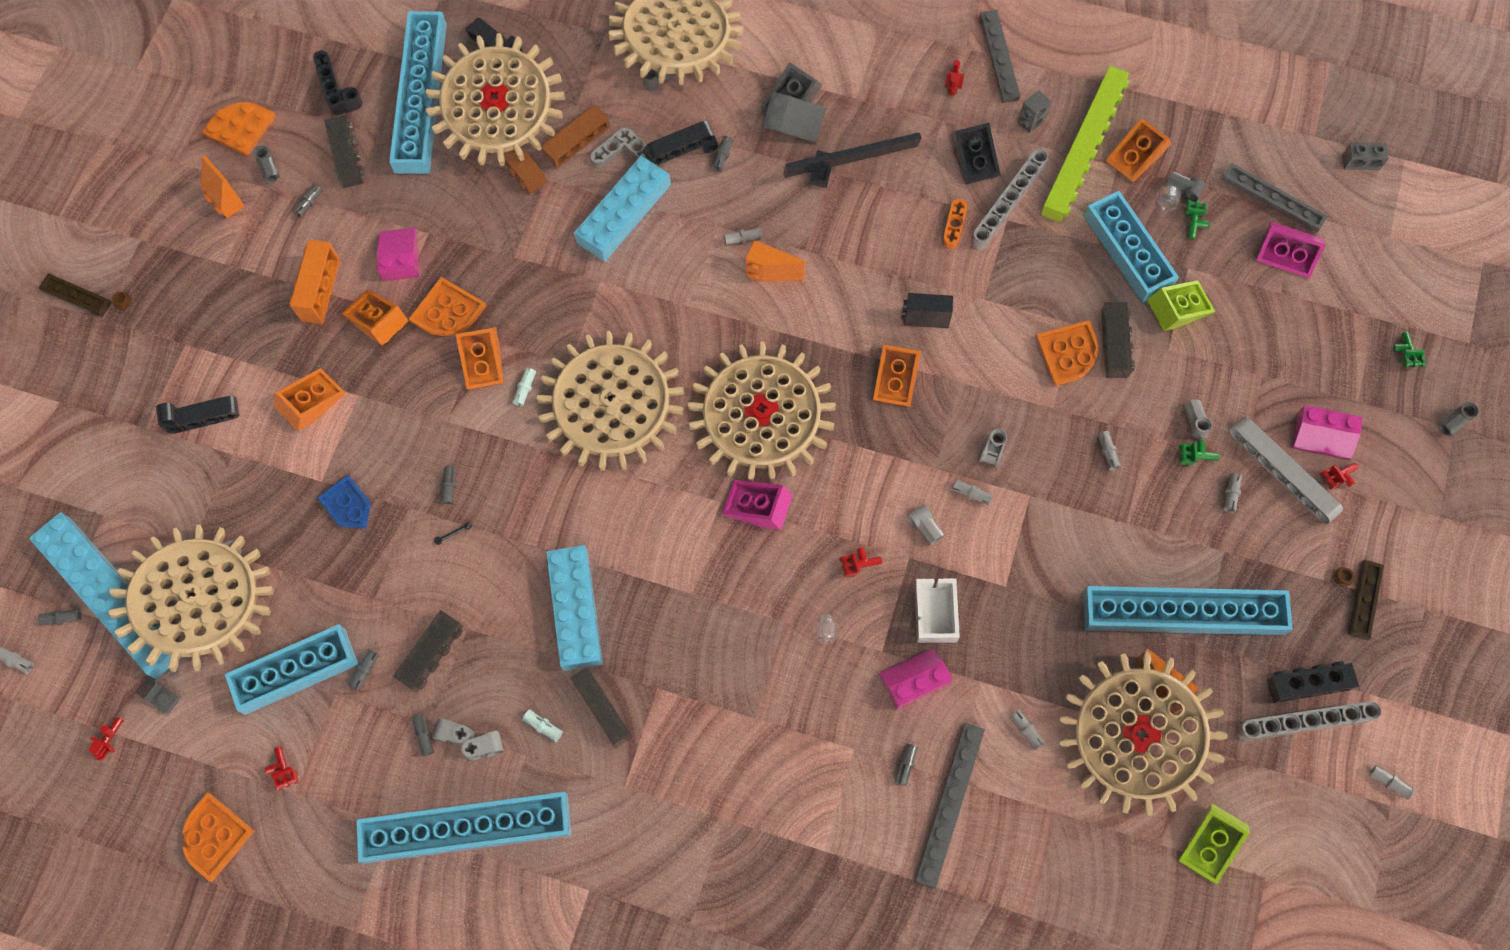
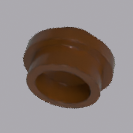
M117 292L112 297L114 307L120 310L128 308L132 301L131 296L126 292Z
M1340 567L1334 572L1333 578L1339 586L1347 587L1354 582V573L1349 568Z

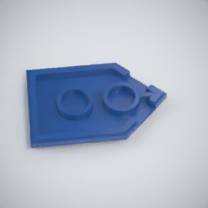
M349 475L317 497L340 527L367 528L371 502Z

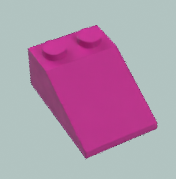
M415 227L380 232L377 266L378 273L383 282L420 277Z
M734 480L722 514L759 527L781 530L793 495L784 485Z

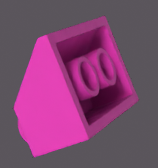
M1270 221L1256 261L1310 278L1326 244L1323 238Z
M1304 405L1296 414L1292 448L1351 460L1361 435L1362 417Z
M933 648L879 673L896 710L950 685L953 681L946 665Z

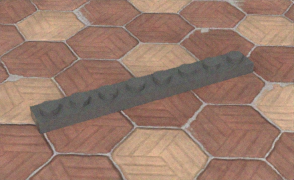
M969 723L964 724L915 882L936 889L985 729Z

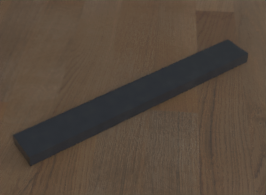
M918 132L786 163L783 173L785 178L918 147L922 137Z

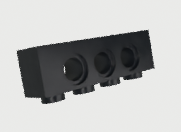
M1344 661L1331 663L1332 666L1330 667L1320 664L1312 666V670L1305 671L1303 667L1293 669V673L1288 674L1285 671L1272 673L1273 676L1267 679L1273 703L1351 691L1358 688L1359 684L1353 664H1344ZM1329 674L1334 676L1335 682L1329 679ZM1309 677L1315 680V686L1309 682ZM1289 680L1295 683V689L1289 685Z

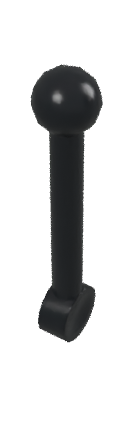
M467 522L463 527L441 538L436 537L434 539L435 544L440 545L443 540L465 529H471L472 524Z

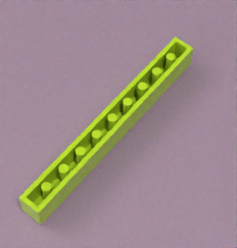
M1109 66L1045 202L1041 215L1060 223L1063 217H1068L1072 208L1069 207L1070 202L1074 203L1078 195L1075 191L1077 188L1081 189L1085 180L1082 176L1083 174H1088L1092 165L1089 164L1090 159H1095L1098 152L1095 148L1097 145L1101 146L1105 137L1102 133L1103 131H1108L1111 124L1108 120L1109 118H1114L1117 111L1115 105H1120L1124 96L1121 92L1122 90L1126 91L1130 83L1127 80L1129 72Z

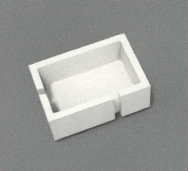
M916 579L914 592L917 643H957L960 636L956 579H938L936 588H933L934 579Z

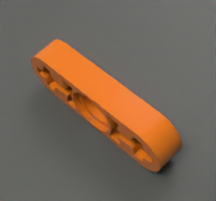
M955 199L951 204L943 237L944 246L950 249L956 248L960 241L967 211V203L963 199ZM957 206H961L959 215L956 214ZM957 220L960 226L953 227L950 222ZM951 232L955 233L953 242L949 241Z

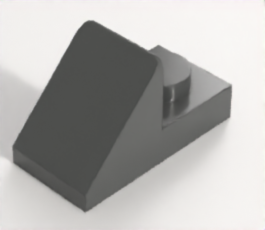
M151 676L148 677L137 691V694L143 700L150 702L167 715H169L181 699Z

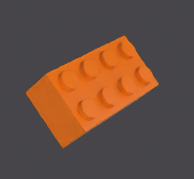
M308 240L307 246L303 250V261L299 264L298 279L294 282V293L290 297L289 304L302 322L323 324L340 258L330 242Z

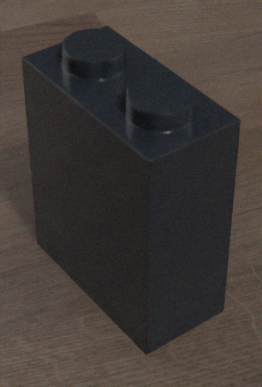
M908 293L907 299L903 300L901 318L905 319L904 325L949 328L953 313V296Z

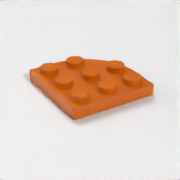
M234 103L220 109L208 122L202 134L248 157L276 115L273 111L254 103Z
M441 277L411 315L409 321L430 334L451 336L468 329L478 319L487 305L482 300Z
M1090 320L1039 333L1035 337L1054 387L1076 381L1085 376L1091 370L1097 358L1098 342Z
M207 792L186 819L182 834H184L183 852L190 865L209 882H213L255 830L215 796Z

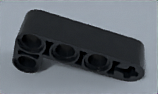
M477 17L465 28L468 36L476 43L477 36H481L485 47L496 46L495 39L499 32L481 18ZM512 35L507 39L502 36L503 47L512 48L516 38Z
M324 50L315 52L313 55L314 64L325 100L334 115H342L360 109L363 101L358 90L355 87L341 89L334 65L328 53Z
M701 121L652 141L646 145L645 149L650 162L659 165L701 147L704 153L714 152L718 148V143L710 122Z
M224 396L177 408L172 403H161L156 406L158 425L169 434L181 433L233 420L240 416L235 396Z

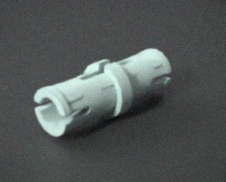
M525 368L522 379L517 384L518 389L515 397L512 400V403L515 405L520 403V406H524L528 392H531L532 389L531 384L536 375L535 370L530 369L528 371L529 368Z
M530 709L522 719L537 729L538 733H543L555 742L563 734V731L552 725L547 718L543 719Z

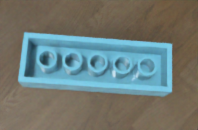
M640 156L574 232L577 244L605 262L670 187V174L643 156Z
M1120 191L1088 205L1084 218L1142 303L1147 301L1159 289L1175 285L1179 278Z
M583 545L546 551L560 667L563 671L603 665L588 550Z
M338 624L225 674L237 711L246 715L359 664L346 629Z

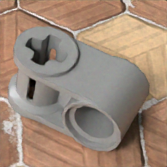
M995 429L991 432L979 462L982 463L984 461L998 468L1007 440L1005 431ZM993 437H999L1002 442H994Z
M438 718L433 734V739L459 745H463L465 741L475 738L474 731L467 726ZM461 733H462V734L466 733V737H462V738H461V737H460Z
M499 731L489 732L480 737L465 741L462 746L463 754L470 761H477L503 753L504 749ZM474 746L476 749L474 750V754H471V747Z

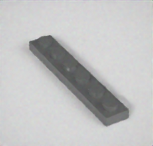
M998 10L981 12L980 19L1002 103L1019 101L1021 96Z
M1233 163L1230 164L1221 178L1226 183L1318 233L1328 217L1324 213Z

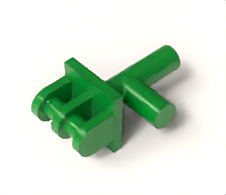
M1187 200L1184 215L1191 216L1188 239H1196L1197 227L1209 228L1210 221L1198 220V218H1202L1207 213V202L1199 203V201L1191 202V200Z
M1403 332L1401 336L1404 344L1393 345L1394 352L1405 351L1399 362L1403 364L1404 368L1409 366L1415 368L1418 365L1425 367V349L1414 350L1409 332Z
M1198 440L1197 443L1194 442L1192 444L1182 443L1178 445V448L1181 449V452H1179L1181 457L1180 464L1186 465V467H1190L1198 459L1218 461L1220 458L1219 453L1205 452L1204 440Z

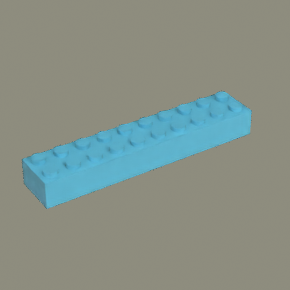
M408 11L389 161L394 173L430 174L434 142L432 126L436 124V116H428L426 108L438 106V99L428 98L426 89H440V82L434 80L431 74L433 71L438 73L442 71V57L447 27L443 12Z
M60 512L29 538L147 675L158 679L169 669L171 655L163 653L160 654L153 666L147 664L146 659L153 649L147 644L133 655L128 651L129 645L139 638L135 631L122 638L117 637L114 631L130 622L128 616L114 619L110 617L108 610L125 607V598H113L109 592L110 589H127L129 584L119 576L113 565L71 518ZM148 608L146 612L151 613L153 611ZM154 624L150 630H157L160 624Z
M1087 586L1083 591L1084 631L1286 635L1293 630L1289 591Z
M566 792L357 819L358 862L363 864L572 836L569 799Z

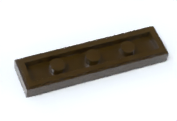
M49 273L39 286L41 291L102 318L112 303L107 298Z
M1365 559L1362 561L1348 635L1365 640L1371 639L1384 570L1383 564Z

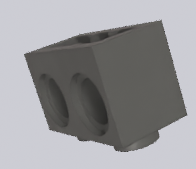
M1040 90L1023 102L1018 119L1020 126L1029 133L1045 122L1051 100Z
M1350 143L1343 153L1344 170H1381L1389 159L1387 143Z

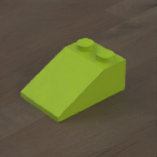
M1198 280L1163 287L1147 299L1164 331L1176 329L1215 312Z
M1211 803L1179 858V862L1213 883L1218 884L1250 834L1249 825Z

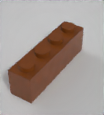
M595 104L591 108H587L582 115L573 119L564 129H560L555 136L543 143L541 146L543 156L558 169L610 128L608 117Z
M508 130L506 134L511 135L512 133ZM522 146L520 148L524 154L523 161H520L516 156L515 150L504 152L507 170L513 178L516 177L518 179L517 183L522 190L526 189L531 194L547 183L545 174Z

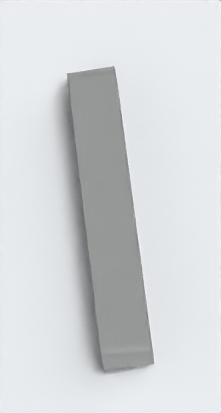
M1037 149L1031 154L975 229L971 241L973 248L983 250L988 246L1044 170L1048 160V153L1045 150Z
M1243 417L1229 430L1231 436L1321 522L1330 524L1343 511L1342 505L1251 419Z
M1368 701L1257 718L1241 723L1237 727V735L1243 741H1252L1363 724L1378 719L1382 712L1381 707L1376 702ZM1366 708L1371 711V717L1366 714ZM1346 711L1351 714V720L1346 717ZM1326 714L1331 716V723L1326 720ZM1306 717L1311 719V726L1306 723ZM1286 720H1289L1291 722L1292 729L1286 726ZM1266 723L1272 726V732L1266 729ZM1246 726L1252 729V735L1246 732Z

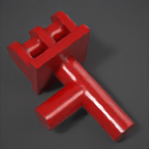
M959 60L953 61L952 72H947L945 87H949L948 93L950 95H956L957 89H962L964 74L959 73L961 64Z
M1352 463L1339 470L1335 464L1319 475L1324 477V482L1329 484L1330 490L1336 489L1344 482L1348 487H1351L1356 483L1350 476V473L1358 470L1359 466L1357 463Z
M864 547L857 549L859 560H857L855 553L839 558V561L843 564L841 568L845 572L843 574L844 577H856L860 572V568L882 564L881 556L867 559Z
M116 717L110 727L103 725L100 728V731L104 734L101 740L93 736L90 737L93 743L89 747V752L97 760H103L109 751L115 752L108 743L124 722L120 717Z
M282 747L274 748L277 762L265 767V772L267 775L271 774L277 791H281L283 787L288 788L292 783H299L298 772L291 766L287 767Z

